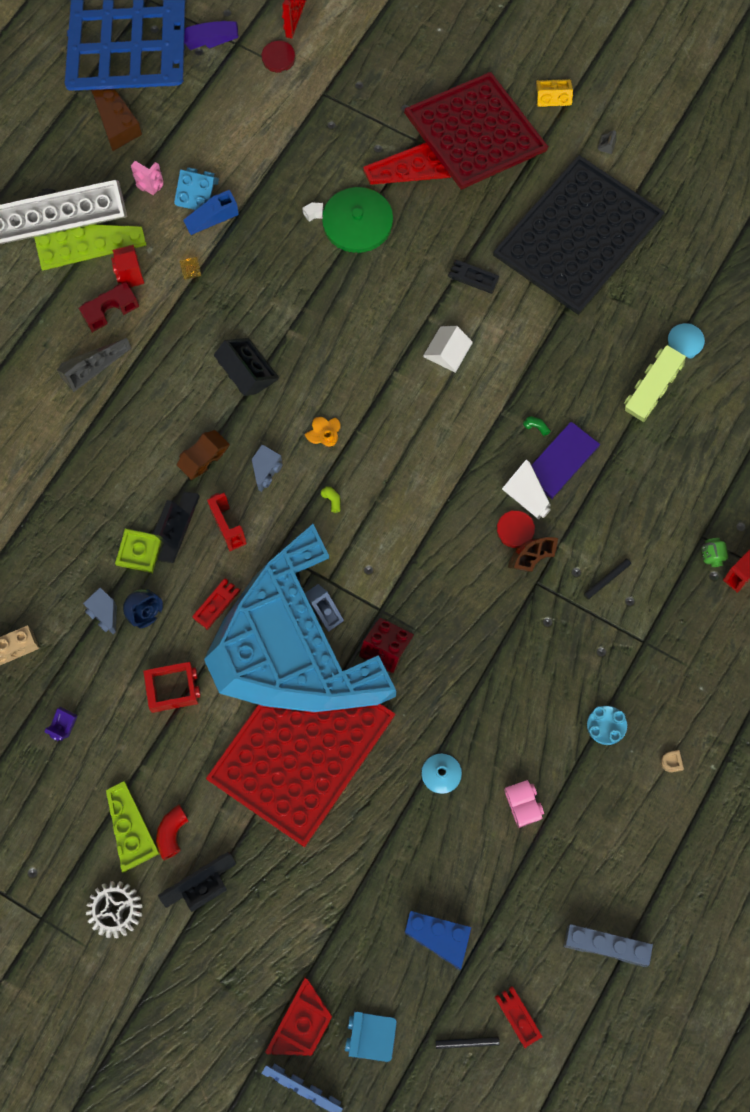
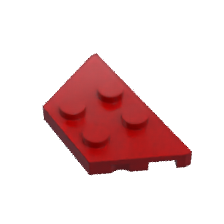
M305 978L265 1051L266 1054L313 1055L332 1019V1015L308 979Z

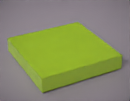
M125 528L115 565L153 573L162 541L153 534Z

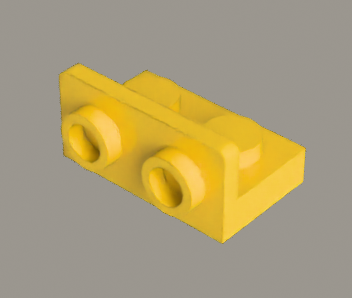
M571 79L536 81L537 105L539 107L572 105L573 87Z

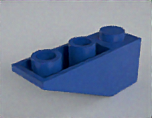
M227 190L213 196L183 221L190 235H193L238 216L237 203L231 191Z

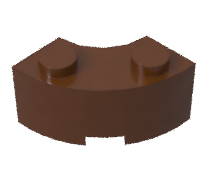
M216 430L204 432L195 445L180 454L177 466L193 480L206 472L208 465L215 460L217 462L230 444Z
M542 537L523 543L513 553L507 568L532 572L535 565L541 559L555 557L558 538Z

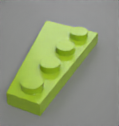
M125 781L106 790L122 873L160 854Z

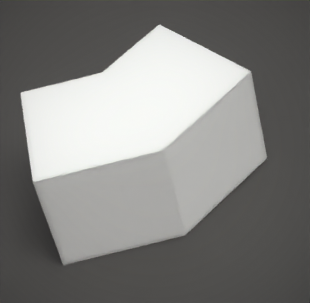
M312 202L303 207V214L308 221L322 218L323 203Z

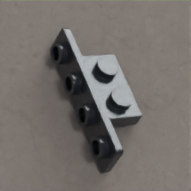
M184 492L179 505L170 500L166 501L153 534L164 542L158 556L159 561L175 562L200 498L199 494Z
M230 852L220 855L217 859L202 866L199 870L183 878L172 887L165 889L158 897L166 908L184 898L188 908L193 912L227 891L219 875L235 866L236 862Z

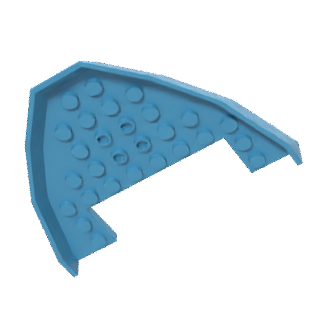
M314 524L270 560L252 578L225 616L204 658L219 694L266 707L309 712L379 705L396 697V689L379 655L342 671L295 575L297 572L329 559V554Z

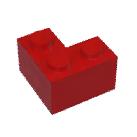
M134 245L114 249V256L111 260L117 282L122 284L126 282L129 288L144 284Z

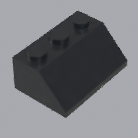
M249 338L224 340L214 354L219 365L224 368L229 378L233 380L244 396L255 395L279 379L278 375Z

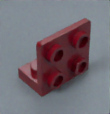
M379 618L365 638L359 656L369 660L379 655L385 669L394 673L401 655L414 635Z

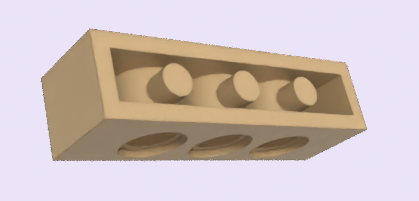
M28 625L0 637V665L40 649L35 635Z

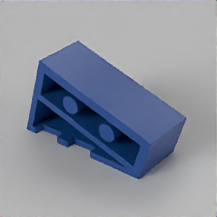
M410 911L405 934L458 970H461L471 927Z

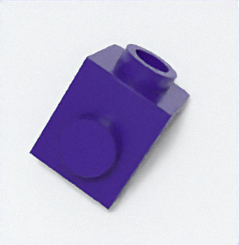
M59 707L51 725L44 732L49 734L54 740H63L70 736L78 715Z

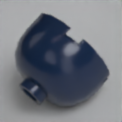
M138 589L126 598L123 612L125 618L134 627L145 628L156 621L157 618L154 616L157 615L158 611L161 613L163 602L154 592L148 589Z

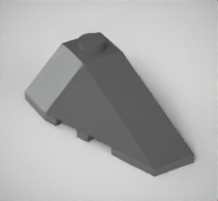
M127 338L71 358L63 362L57 371L62 380L75 392L128 352L131 346Z

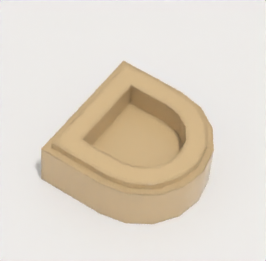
M679 750L670 751L663 755L661 766L665 771L678 772L684 770Z

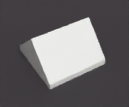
M440 326L423 357L456 373L473 342L458 326Z

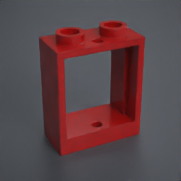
M190 662L143 671L148 707L152 713L198 704V698L201 697L199 686L195 685V679H198L196 667H192ZM186 671L190 696L158 702L155 676Z

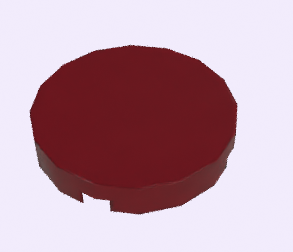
M273 41L267 44L261 54L265 68L276 73L289 70L296 60L295 50L289 43L284 41Z

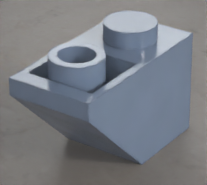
M261 445L252 458L259 491L262 492L264 488L269 487L272 482V476L275 472L278 473L283 465L281 455L264 445Z
M99 588L83 603L87 608L85 612L91 619L96 617L100 621L98 625L105 632L109 630L114 634L116 632L117 605L108 594Z

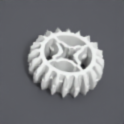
M111 881L110 888L104 883L102 884L103 891L98 888L95 889L98 894L97 897L90 895L94 902L87 903V906L92 908V910L87 911L86 915H93L88 920V923L96 922L92 929H99V935L102 936L106 932V937L110 938L113 933L114 938H119V931H121L123 936H126V928L130 931L134 930L131 926L132 922L137 925L139 924L135 917L142 916V913L137 912V909L143 908V905L136 904V902L141 900V897H133L137 891L135 889L129 891L131 887L129 884H126L123 888V882L119 881L116 887L115 882ZM122 893L128 900L116 902L112 894ZM106 897V907L99 913L100 904ZM113 905L119 907V910H117L118 912L116 913V915L110 912V909H112L111 907ZM130 906L129 916L123 922V912ZM112 917L117 926L108 927L101 920Z

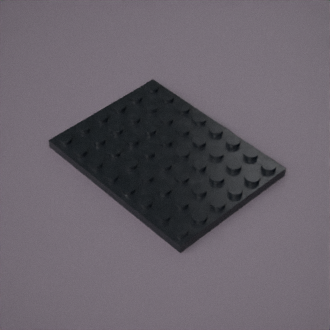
M578 155L493 251V256L580 315L662 219L665 212Z

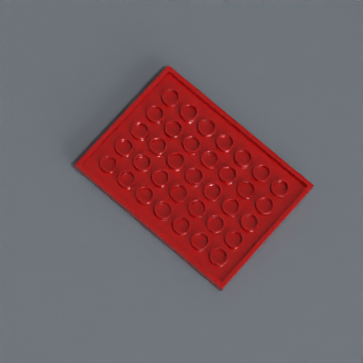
M381 704L323 712L258 705L206 777V780L305 848L395 717V713Z

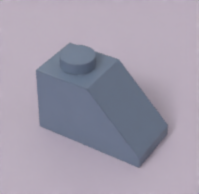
M317 584L305 593L314 614L328 632L344 621L328 592L322 586Z

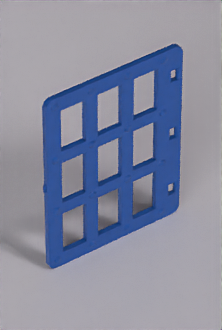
M71 0L65 71V87L67 90L178 86L183 83L185 0H163V7H144V0H133V8L114 9V0H103L102 10H83L84 0ZM163 17L162 40L142 41L143 18ZM113 19H132L131 41L112 42ZM102 20L101 42L81 44L83 21ZM180 25V30H175V26ZM142 51H162L161 74L141 75ZM131 52L130 75L110 76L111 53ZM100 53L98 77L79 78L80 54ZM179 63V68H173V64Z

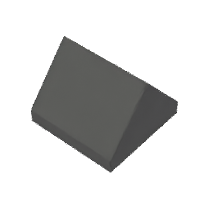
M615 130L601 136L597 150L609 154L613 153L617 141Z

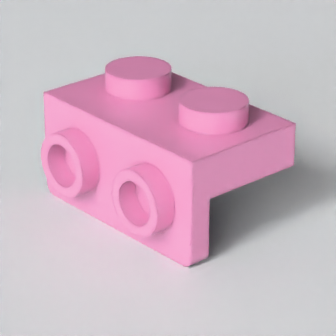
M134 161L131 168L136 186L141 191H147L154 195L163 186L159 164L155 162L148 169Z

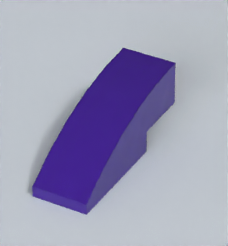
M218 21L185 28L184 44L190 50L204 45L212 48L239 38L238 24L235 21Z

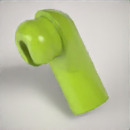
M327 486L323 488L321 496L331 501V512H340V495L332 487Z

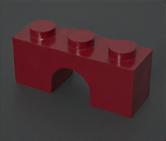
M125 282L116 285L106 293H101L97 298L83 303L78 309L91 332H94L108 324L104 314L109 308H118L125 315L138 308L139 305L135 295Z

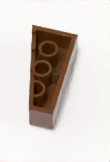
M115 89L91 90L112 152L142 135L139 122Z

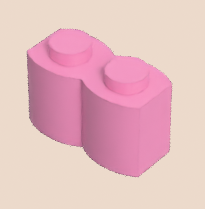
M526 780L504 789L518 828L542 819L541 815L544 814L541 803H537L534 796L537 795L533 783L530 784Z

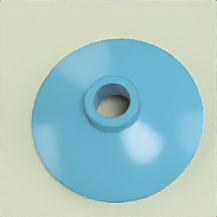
M435 754L424 763L422 779L426 787L431 791L439 794L449 793L460 783L462 776L461 767L452 756L448 754ZM444 769L446 774L441 776L438 774V770Z

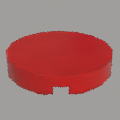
M522 511L505 513L497 524L498 537L504 545L511 548H519L523 543L532 540L535 533V525L532 518Z

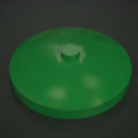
M364 187L347 188L332 196L325 205L322 215L323 229L329 241L336 247L353 253L368 252L379 247L389 237L393 227L392 209L388 201L380 193Z

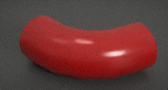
M180 804L163 817L157 829L156 843L163 860H167L181 851L176 840L177 832L189 820Z

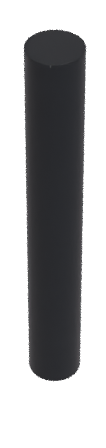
M626 558L584 593L585 598L589 600L631 565L630 560Z
M499 1036L435 1040L436 1049L500 1045Z

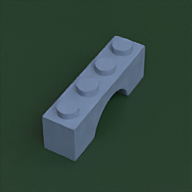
M570 924L567 926L563 947L600 954L622 960L626 963L647 967L650 964L653 944Z

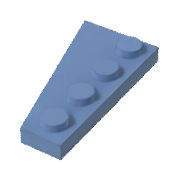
M275 1063L273 1067L270 1065L265 1066L262 1072L263 1075L271 1076L279 1084L292 1088L297 1094L311 1099L312 1102L329 1112H342L343 1107L340 1106L341 1101L332 1096L327 1099L321 1095L322 1090L313 1085L310 1088L302 1084L303 1079L294 1074L292 1077L284 1074L285 1069Z

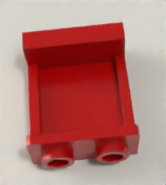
M225 493L212 495L207 502L229 552L246 545L247 542L241 526L239 525L229 530L222 515V512L230 509Z

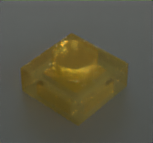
M197 257L180 261L184 280L201 276Z

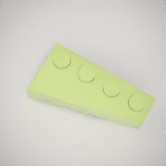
M666 345L664 350L661 348L655 356L656 362L654 365L650 364L645 371L647 375L643 380L640 379L635 386V393L633 396L630 394L624 402L626 405L625 411L642 422H645L657 405L658 398L664 395L669 386L668 383H672L678 371L684 367L686 356Z

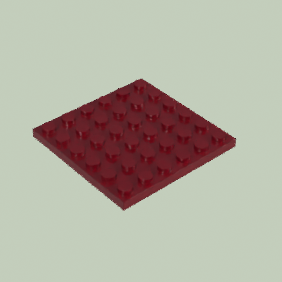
M492 72L409 106L404 111L407 118L461 190L542 154L548 149V145Z

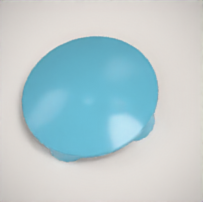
M679 324L672 328L668 335V346L687 358L695 357L704 347L705 338L702 331L692 324Z
M612 706L596 707L590 714L587 721V729L590 736L596 742L603 745H612L619 742L625 736L627 721L624 713Z

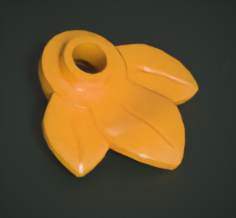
M323 417L314 418L312 421L313 430L305 433L306 439L313 444L322 443L327 447L335 445L338 440L337 432L341 427L339 420L333 418L327 421Z

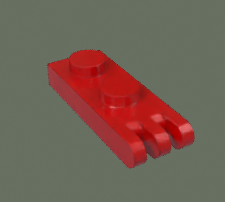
M226 578L192 616L196 622L207 630L241 591L237 587L231 592L235 587L233 583H230L225 588L229 582Z
M511 986L509 991L513 996L509 997L504 990L501 993L505 1001L502 1002L499 995H496L495 999L522 1046L526 1048L543 1036L514 987Z

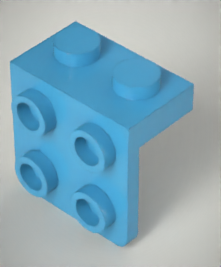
M187 167V170H180L174 201L175 205L197 210L211 199L213 185H218L219 178L214 177L215 173L204 171V174L197 173L198 169Z
M355 1012L354 1016H350L348 1029H352L351 1038H347L345 1051L349 1052V1056L384 1062L391 1061L396 1019Z

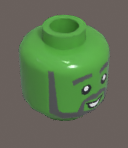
M720 538L708 539L701 546L704 563L711 564L713 568L723 566V562L728 559L726 543L720 541Z

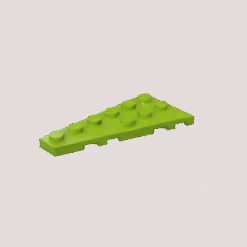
M87 225L34 237L42 271L113 254L114 249L134 245V248L146 246L143 229L136 226Z

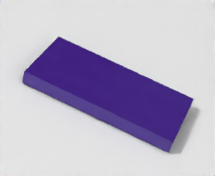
M572 422L566 426L532 464L545 494L551 499L556 496L600 446L596 440Z

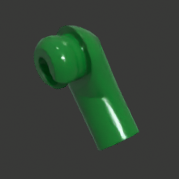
M529 416L523 422L527 429H531L532 426L537 427L543 436H547L551 432L540 418Z

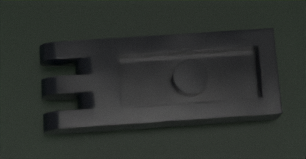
M459 260L454 261V266L450 269L452 272L448 274L449 278L493 294L500 278L499 275Z

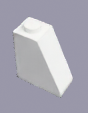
M525 460L502 490L539 520L550 512L549 507L551 504L532 465L528 460Z

